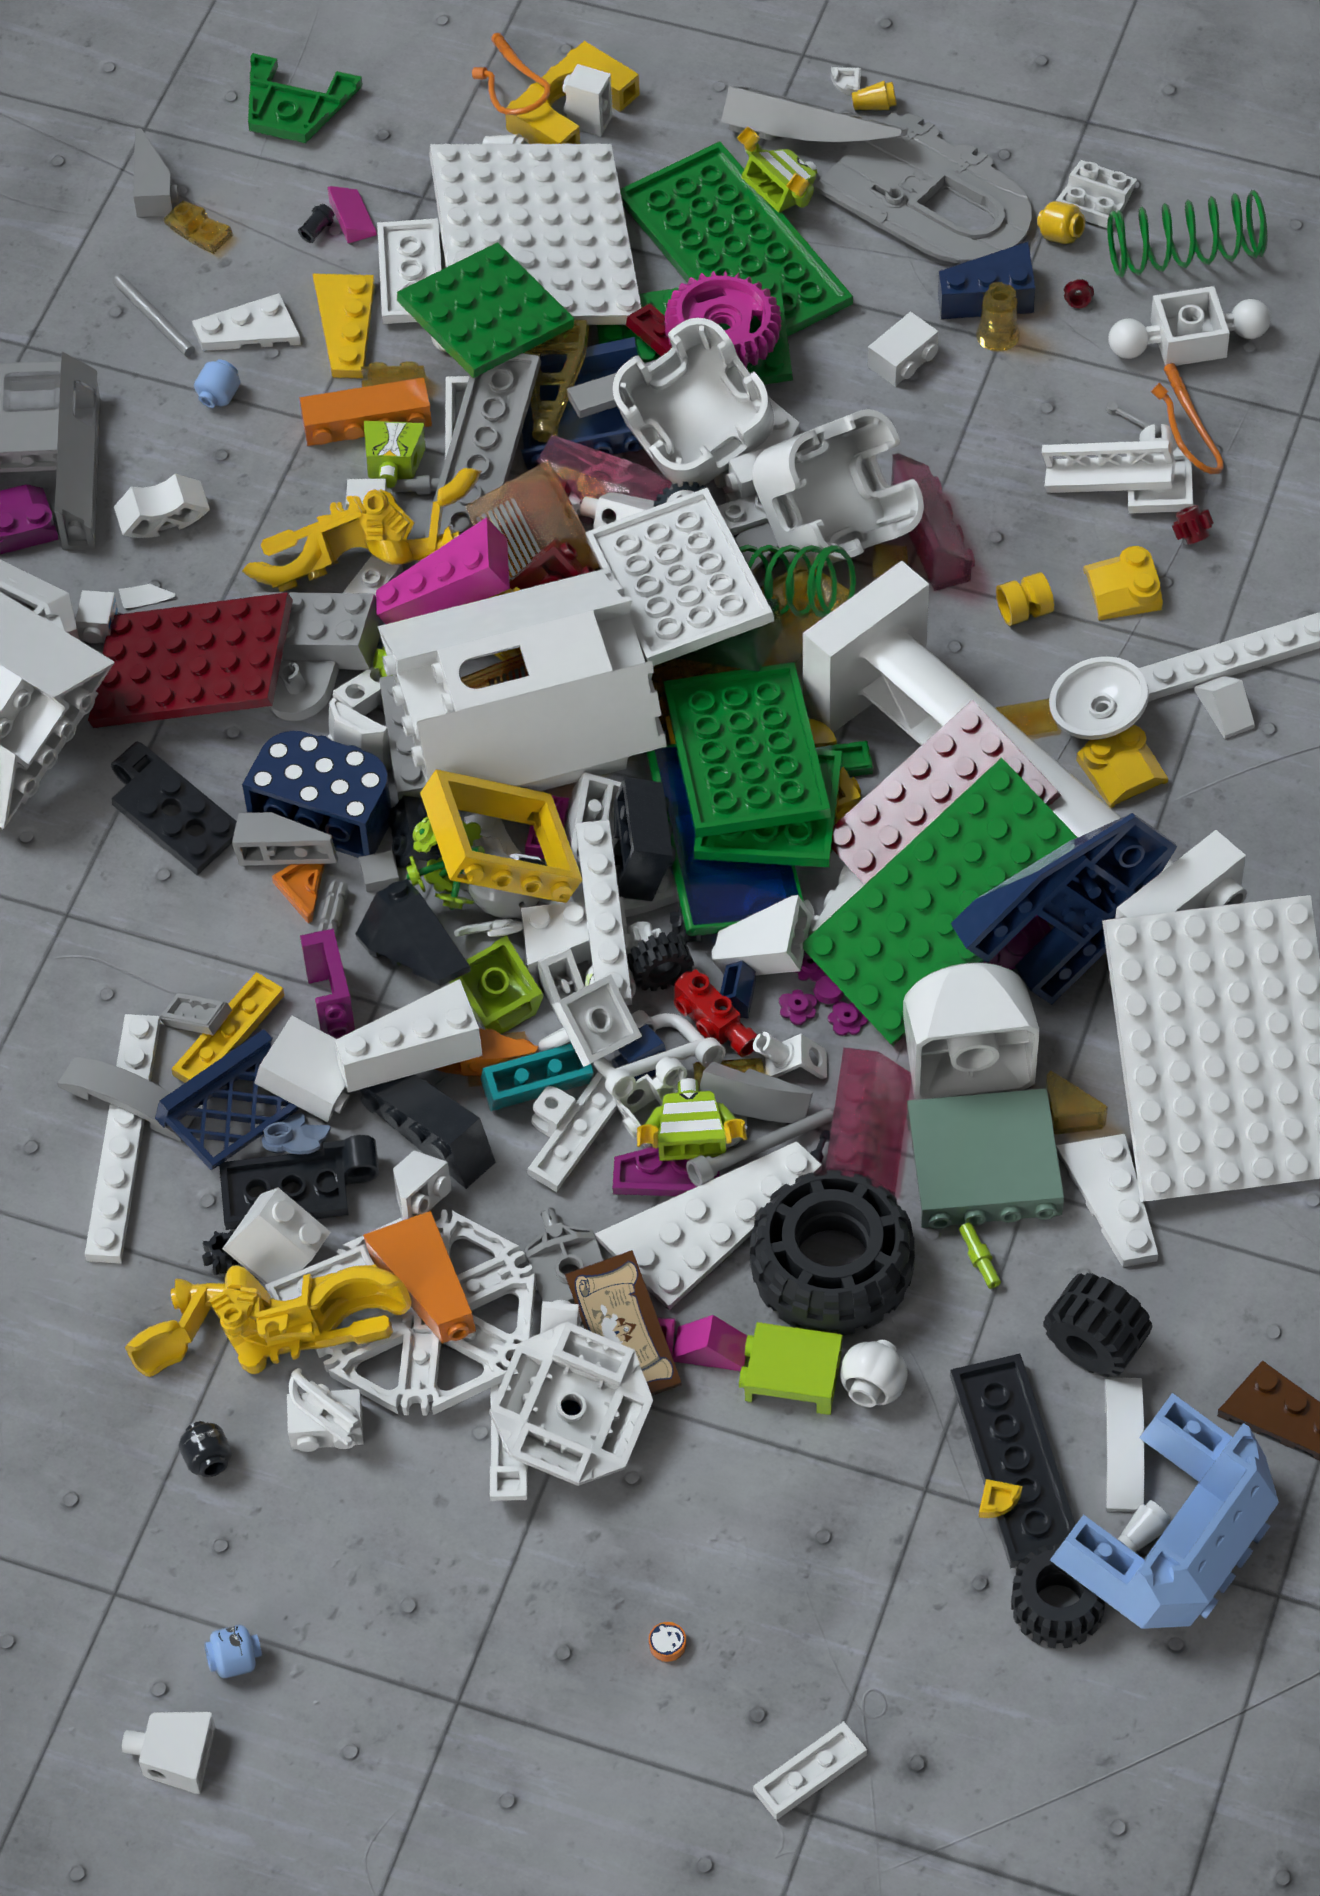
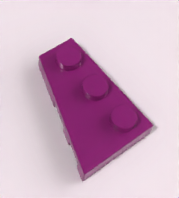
M653 1147L615 1156L613 1195L678 1196L697 1187L691 1181L686 1167L687 1162L692 1159L659 1161V1148ZM718 1171V1174L714 1177V1179L720 1177V1171Z

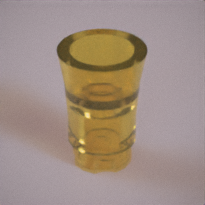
M995 282L989 285V290L985 292L983 298L982 314L976 337L978 342L988 350H1009L1018 343L1020 338L1017 323L1016 292L1012 285H1005L1002 282Z

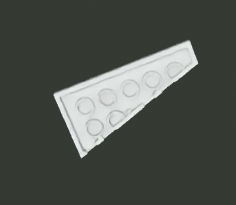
M796 1141L595 1233V1238L613 1257L633 1250L647 1290L670 1310L751 1236L755 1218L760 1208L765 1207L766 1203L770 1202V1195L785 1184L790 1186L795 1184V1179L799 1176L811 1172L814 1176L822 1170V1164Z

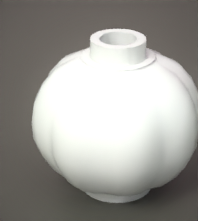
M887 1340L862 1342L851 1347L844 1356L840 1368V1378L843 1387L849 1392V1397L855 1403L864 1407L885 1405L895 1401L902 1394L908 1377L907 1365L904 1359L897 1353L895 1345Z

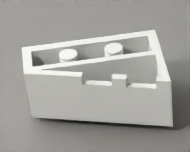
M586 772L582 774L572 790L565 830L580 874L581 868L575 823L609 820L614 848L618 841L617 838H614V799L622 783Z
M619 897L623 932L627 934L623 897ZM585 901L521 908L527 969L536 984L539 983L538 960L567 948L571 949L576 964L586 960L588 963L592 962Z

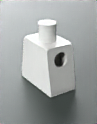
M614 492L600 496L599 499L585 496L581 504L580 514L595 518L593 527L596 529L653 508L654 501Z
M154 1712L149 1716L146 1733L125 1731L122 1740V1753L140 1755L139 1765L142 1775L146 1778L200 1794L216 1729L212 1712Z

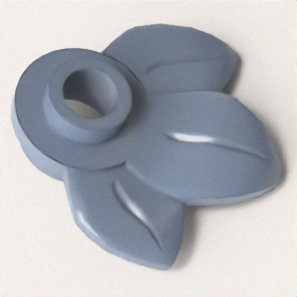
M303 1113L294 1114L282 1122L268 1125L264 1129L262 1145L266 1150L274 1153H284L287 1151L291 1154H309L321 1148L320 1143L326 1140L331 1127L330 1125L305 1124Z

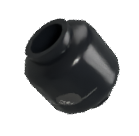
M203 1421L192 1423L186 1428L178 1443L188 1470L195 1475L207 1478L214 1477L227 1468L232 1456L231 1447L223 1429L215 1423H205Z

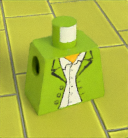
M364 421L368 477L370 479H386L387 488H393L397 483V479H413L426 448L424 423Z

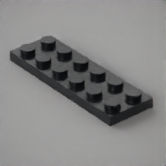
M1021 1354L950 1369V1378L984 1486L986 1479L1022 1486L1021 1497L1017 1504L1009 1512L994 1517L1010 1568L1018 1567L1020 1562L1025 1564V1556L1030 1552L1038 1555V1548L1047 1546L1048 1550H1053L1054 1544H1062L1076 1525Z

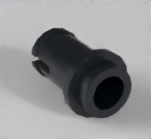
M325 204L314 206L312 215L298 229L300 237L308 243H313L322 230L333 223V217L335 216L333 210Z

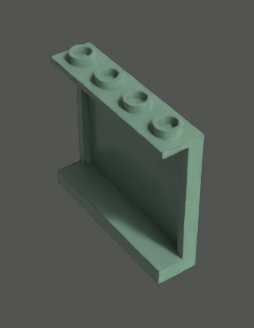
M1047 1088L907 1101L906 1119L908 1131L910 1130L921 1206V1228L932 1227L934 1229H942L949 1225L972 1223L973 1226H977L991 1221L1011 1223L1025 1218L1050 1219L1062 1215L1064 1194Z

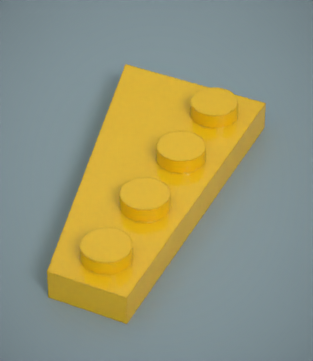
M313 274L332 378H364L375 286L374 275Z

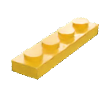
M256 972L229 1002L232 1011L214 1035L202 1033L171 1068L173 1076L186 1083L243 1044L285 996L284 989Z

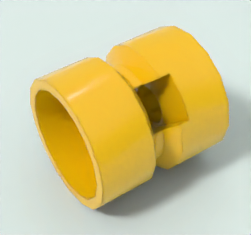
M1042 572L1023 577L1021 583L1013 580L996 587L998 607L1004 621L1009 626L1027 621L1030 614L1036 618L1054 611L1052 590Z

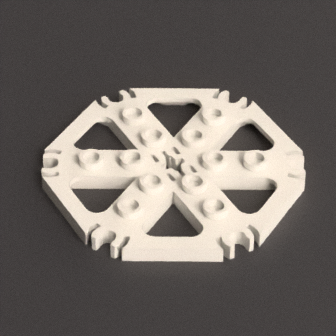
M442 1210L441 1218L435 1221L449 1257L451 1245L458 1239H467L493 1253L495 1258L457 1275L471 1311L506 1294H514L519 1298L517 1328L513 1333L507 1334L473 1315L476 1332L468 1334L461 1340H451L444 1343L481 1363L484 1366L483 1373L479 1377L454 1389L444 1391L438 1388L437 1378L441 1341L426 1324L423 1325V1320L412 1307L403 1315H394L382 1309V1311L365 1318L387 1316L393 1328V1333L389 1338L360 1345L355 1342L316 1349L319 1358L328 1354L333 1355L330 1359L323 1362L325 1370L329 1372L331 1378L351 1389H360V1394L398 1414V1406L401 1401L404 1415H409V1408L412 1404L420 1403L423 1416H427L430 1411L429 1402L433 1401L432 1412L435 1415L500 1384L510 1364L508 1359L513 1357L518 1343L531 1338L536 1276L531 1265L524 1268L517 1267L519 1264L526 1262L525 1253L520 1250V1246L452 1211L453 1216L450 1223L446 1210ZM402 1217L378 1229L403 1221ZM364 1236L343 1244L344 1250L338 1249L337 1255L363 1244L366 1247ZM403 1343L399 1383L395 1389H383L357 1374L356 1368L361 1362Z

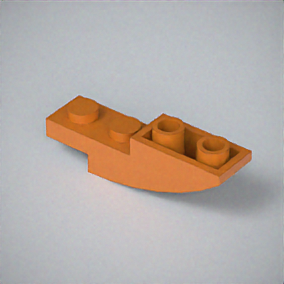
M479 1028L483 1056L434 1070L463 1076L481 1077L483 1068L538 1053L539 1048L528 1040H516L503 1036L493 1029L484 1030Z

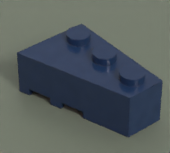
M1029 242L939 271L938 302L941 320L1034 313L1035 282Z

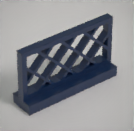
M264 1029L159 1100L155 1119L163 1128L169 1125L211 1171L262 1136L264 1129L268 1125L282 1122L300 1109V1107L279 1096L257 1094L258 1085L254 1082L259 1065L272 1047L271 1043L273 1040ZM238 1079L253 1081V1092L233 1091V1083ZM212 1097L227 1099L226 1112L207 1109V1101ZM232 1100L252 1102L251 1115L231 1112ZM256 1104L276 1105V1114L271 1117L257 1116ZM186 1115L201 1117L200 1130L188 1129L179 1120ZM206 1118L226 1120L225 1133L205 1131ZM230 1121L250 1123V1132L246 1135L230 1134ZM204 1139L224 1141V1150L213 1157L204 1148Z

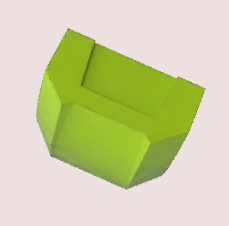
M507 935L495 941L490 947L467 959L466 961L470 965L471 972L450 981L451 984L459 979L461 980L476 1020L484 1029H493L500 1034L536 1015L543 999L540 988Z

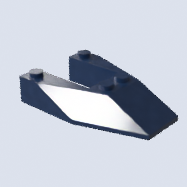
M1131 813L1067 842L979 896L951 925L966 949L987 963L1036 915L1053 925L1054 928L1015 965L1030 991L1052 1005L1106 952L1102 921L1115 919L1116 908L1163 871L1177 845L1137 815Z

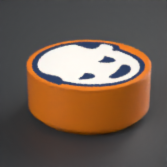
M673 1622L657 1624L649 1634V1649L652 1655L664 1662L680 1658L686 1649L684 1630Z

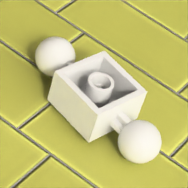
M1214 286L1153 296L1151 310L1152 326L1145 327L1140 321L1132 318L1119 320L1112 326L1108 342L1111 350L1117 356L1125 359L1138 357L1145 351L1148 344L1158 343L1165 366L1169 363H1174L1178 366L1227 358L1229 331H1235L1240 337L1246 339L1258 338L1268 330L1271 315L1268 307L1256 299H1245L1234 307L1232 313L1223 314Z

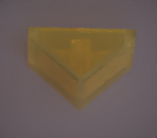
M1049 1071L1046 1075L1045 1088H1047L1054 1135L1103 1129L1106 1125L1108 1106L1053 1071Z

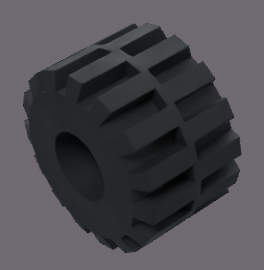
M1080 1273L1070 1281L1047 1313L1043 1321V1327L1047 1330L1046 1335L1049 1340L1069 1360L1092 1373L1095 1372L1105 1377L1110 1375L1116 1377L1121 1372L1123 1373L1151 1333L1152 1322L1149 1320L1150 1316L1147 1310L1126 1289L1105 1277L1100 1278L1092 1273H1086V1275Z

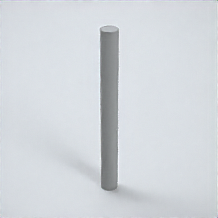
M122 274L116 275L113 279V284L185 356L192 355L195 348Z

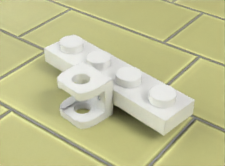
M599 1071L576 1103L574 1097L558 1088L548 1086L533 1105L535 1112L532 1116L533 1126L550 1138L528 1167L527 1175L555 1192L562 1186L617 1109L613 1096L605 1088L606 1078Z

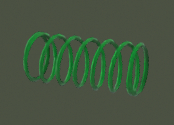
M1251 190L1246 201L1247 229L1252 249L1254 250L1252 252L1243 234L1242 207L1239 195L1234 192L1231 196V208L1237 236L1234 253L1229 255L1219 235L1217 202L1214 197L1210 196L1208 199V212L1213 232V246L1209 259L1203 256L1196 238L1193 203L1187 199L1185 202V216L1190 236V246L1186 262L1181 261L1173 242L1171 211L1169 206L1164 203L1162 205V220L1167 246L1163 266L1157 263L1149 242L1147 212L1141 206L1138 211L1143 239V255L1140 269L1134 267L1129 256L1123 213L1119 210L1116 212L1112 210L1108 216L1107 236L1111 262L1115 273L1123 278L1128 266L1135 275H1141L1146 268L1148 258L1155 269L1159 272H1164L1170 263L1171 255L1180 267L1187 269L1193 261L1195 252L1205 265H1210L1216 258L1218 249L1225 259L1233 262L1240 252L1241 245L1251 258L1262 257L1267 250L1268 233L1261 197L1255 190ZM1253 197L1255 198L1260 217L1258 245L1252 219ZM1114 219L1121 247V270L1117 261L1114 244Z
M748 544L739 547L741 553L746 551L754 553L747 563L750 570L757 557L761 558L766 569L764 596L773 615L777 617L785 615L789 608L795 616L800 618L807 615L810 609L813 610L816 616L821 618L832 612L837 596V578L829 554L834 552L840 553L846 559L849 567L850 589L847 600L855 594V568L851 557L843 547L831 545L823 550L814 545H809L802 549L793 545L784 546L780 549L772 545H766L759 549ZM789 551L797 553L791 564L784 554ZM811 551L819 553L812 565L805 554ZM764 552L776 553L770 563H768L763 554ZM779 557L782 558L787 569V603L784 609L780 611L774 609L771 602L773 596L772 569ZM800 557L803 558L809 573L807 580L808 604L802 611L797 610L793 605V571ZM825 561L829 567L832 581V594L828 607L822 596L821 587L822 569ZM815 594H817L820 606L824 611L816 608L814 602Z

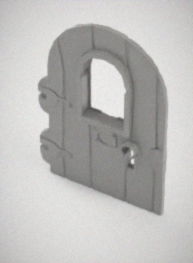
M892 112L882 122L908 129L906 136L860 141L826 172L819 181L813 184L814 191L857 214L878 228L887 231L930 256L953 263H965L1021 244L1028 235L1032 222L1031 204L1026 193L1018 183L993 168V160L988 154L982 151L975 156L978 149L972 145L958 144L953 146L939 138V130L934 124L926 122L921 126L924 119L914 114L899 116ZM945 188L988 212L994 218V223L981 230H970L961 226H955L952 221L925 207V203Z

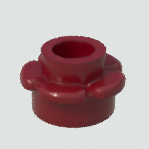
M1084 279L1070 281L1064 287V299L1073 308H1084L1091 302L1094 288Z

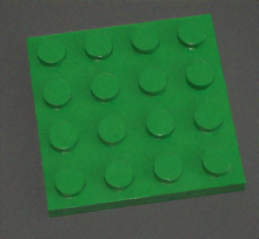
M498 242L397 292V302L472 378L574 327L575 318Z
M816 749L830 804L831 818L695 837L694 859L830 868L832 836L836 819L843 760L842 751Z

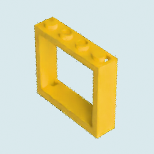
M437 769L420 792L451 881L562 903L568 902L582 882L580 871L550 793ZM458 810L533 825L547 866L472 851ZM462 869H464L465 874H459V873L461 872Z

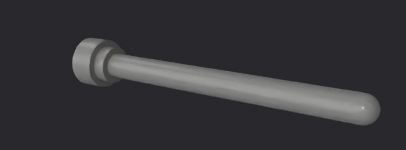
M827 1108L714 1158L710 1156L696 1157L689 1160L686 1164L688 1175L693 1184L698 1187L713 1180L717 1176L718 1171L832 1122L836 1118V1112L831 1108Z

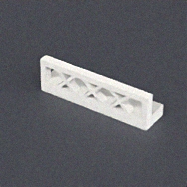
M1169 440L1042 445V456L1046 465L1044 487L1047 493L1173 489L1176 461ZM1163 452L1164 455H1152L1149 453ZM1117 454H1128L1130 456L1122 457ZM1085 455H1096L1098 458H1090ZM1053 456H1064L1067 459H1053Z

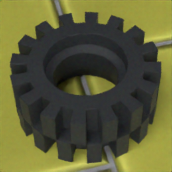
M661 932L656 938H654V935L648 936V941H639V947L633 946L630 950L631 953L627 955V962L636 985L645 991L649 988L651 991H657L658 987L664 990L671 983L675 986L678 978L687 971L692 972V966H694V961L685 939L680 934L676 935L675 932H669L667 936L665 932Z

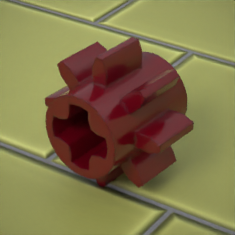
M1192 505L1175 514L1177 521L1173 522L1172 529L1177 540L1185 538L1187 544H1194L1210 536L1208 529L1212 527L1214 522L1208 509L1201 512L1198 505Z

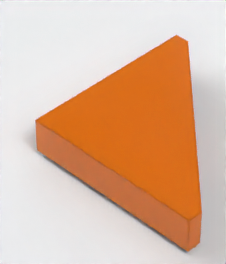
M290 864L274 874L272 881L309 924L313 920L325 864Z

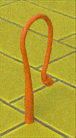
M501 33L493 34L491 41L503 57L523 74L543 85L545 88L544 94L539 100L527 107L507 109L501 106L496 97L495 75L493 72L488 71L486 67H474L472 69L473 79H487L489 77L490 100L500 113L521 115L539 108L550 96L551 86L545 79L523 64Z
M1169 363L1164 367V372L1168 376L1167 378L1180 404L1217 461L1216 468L1206 466L1200 462L1184 444L1175 420L1173 401L1167 394L1168 390L1159 382L1150 392L1159 400L1163 399L1165 401L1172 434L1185 457L1203 472L1220 474L1224 468L1220 452L1204 428L1176 365Z

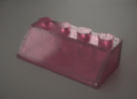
M900 453L892 454L891 486L914 479L918 483L923 496L924 509L921 520L908 534L933 590L937 591L970 582L971 569L975 567V558L970 548L966 549L964 545V535L959 524L955 525L952 519L953 511L948 500L944 501L942 497V487L937 476L933 477L928 465Z
M843 1047L825 1175L827 1170H841L842 1175L854 1177V1174L857 1173L871 1179L873 1186L878 1187L882 1185L895 1196L906 1124L907 1101L909 1100L912 1078L911 1072L879 1051Z

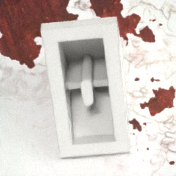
M1222 676L1195 686V693L1224 739L1254 728L1255 723L1242 680Z
M570 948L538 960L540 988L560 1023L561 1021L552 1004L584 988Z

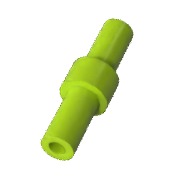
M972 1223L963 1224L959 1231L969 1249L967 1255L973 1267L979 1269L989 1289L996 1288L1001 1284V1280L991 1263L993 1257L987 1245L981 1243Z

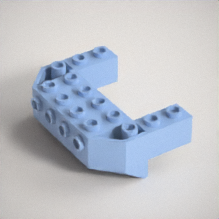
M1172 1393L1142 1433L1140 1439L1199 1483L1148 1555L1143 1559L1083 1514L1050 1559L1051 1562L1141 1629L1191 1626L1199 1615L1206 1619L1219 1601L1214 1595L1218 1590L1224 1593L1234 1580L1236 1575L1231 1572L1235 1565L1241 1568L1252 1554L1253 1550L1248 1546L1252 1541L1258 1544L1268 1531L1270 1525L1266 1523V1520L1279 1503L1266 1456L1250 1427L1243 1423L1232 1437Z

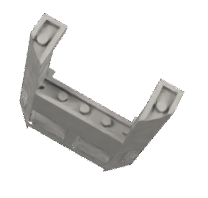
M62 352L61 361L0 363V473L56 470L55 515L63 550L95 549L101 409L97 370Z

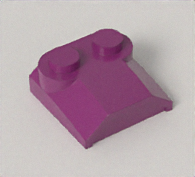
M24 484L0 491V555L59 540L44 488Z

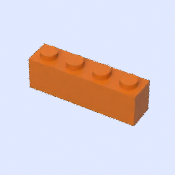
M424 377L299 397L307 446L324 445L331 442L355 440L365 437L364 421L424 423V427L432 426L430 404Z

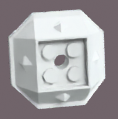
M564 1322L553 1327L551 1330L518 1343L489 1414L510 1458L579 1486L625 1469L653 1398L634 1349L570 1322ZM566 1400H573L578 1403L581 1412L574 1416L567 1415L562 1411L561 1404Z

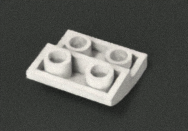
M1080 160L1069 175L1068 185L1056 201L1078 206L1085 217V221L1107 228L1109 214L1112 210L1115 212L1117 210L1123 211L1135 188L1137 179L1119 171L1103 168L1096 163Z

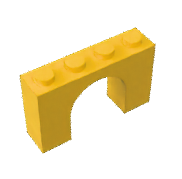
M584 40L575 49L570 50L564 59L557 65L552 66L542 77L551 86L550 96L547 101L539 108L526 114H505L506 130L512 134H521L523 138L528 139L529 144H580L579 125L556 112L551 107L557 99L566 95L563 92V83L566 76L572 74L577 64L610 73L612 108L621 112L640 95L639 74ZM538 82L532 83L521 96L508 104L507 109L524 108L535 103L542 97L545 88Z

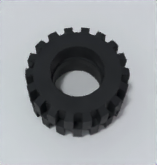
M1054 1544L1053 1550H1048L1047 1546L1038 1548V1555L1030 1552L1025 1556V1564L1020 1562L1016 1569L1011 1598V1610H1014L1013 1618L1016 1624L1021 1623L1020 1631L1025 1636L1032 1633L1033 1642L1040 1645L1042 1640L1048 1642V1648L1055 1649L1056 1643H1063V1648H1070L1074 1640L1079 1645L1085 1642L1087 1633L1093 1636L1097 1631L1098 1623L1101 1624L1105 1609L1104 1600L1050 1561L1061 1544ZM1061 1585L1073 1590L1078 1595L1079 1601L1068 1607H1054L1045 1603L1038 1593L1046 1587Z

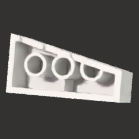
M460 979L335 1040L339 1068L348 1093L483 1056L479 1027Z

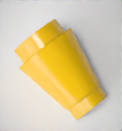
M885 80L856 92H851L854 110H890V107L897 106L893 82L885 83Z

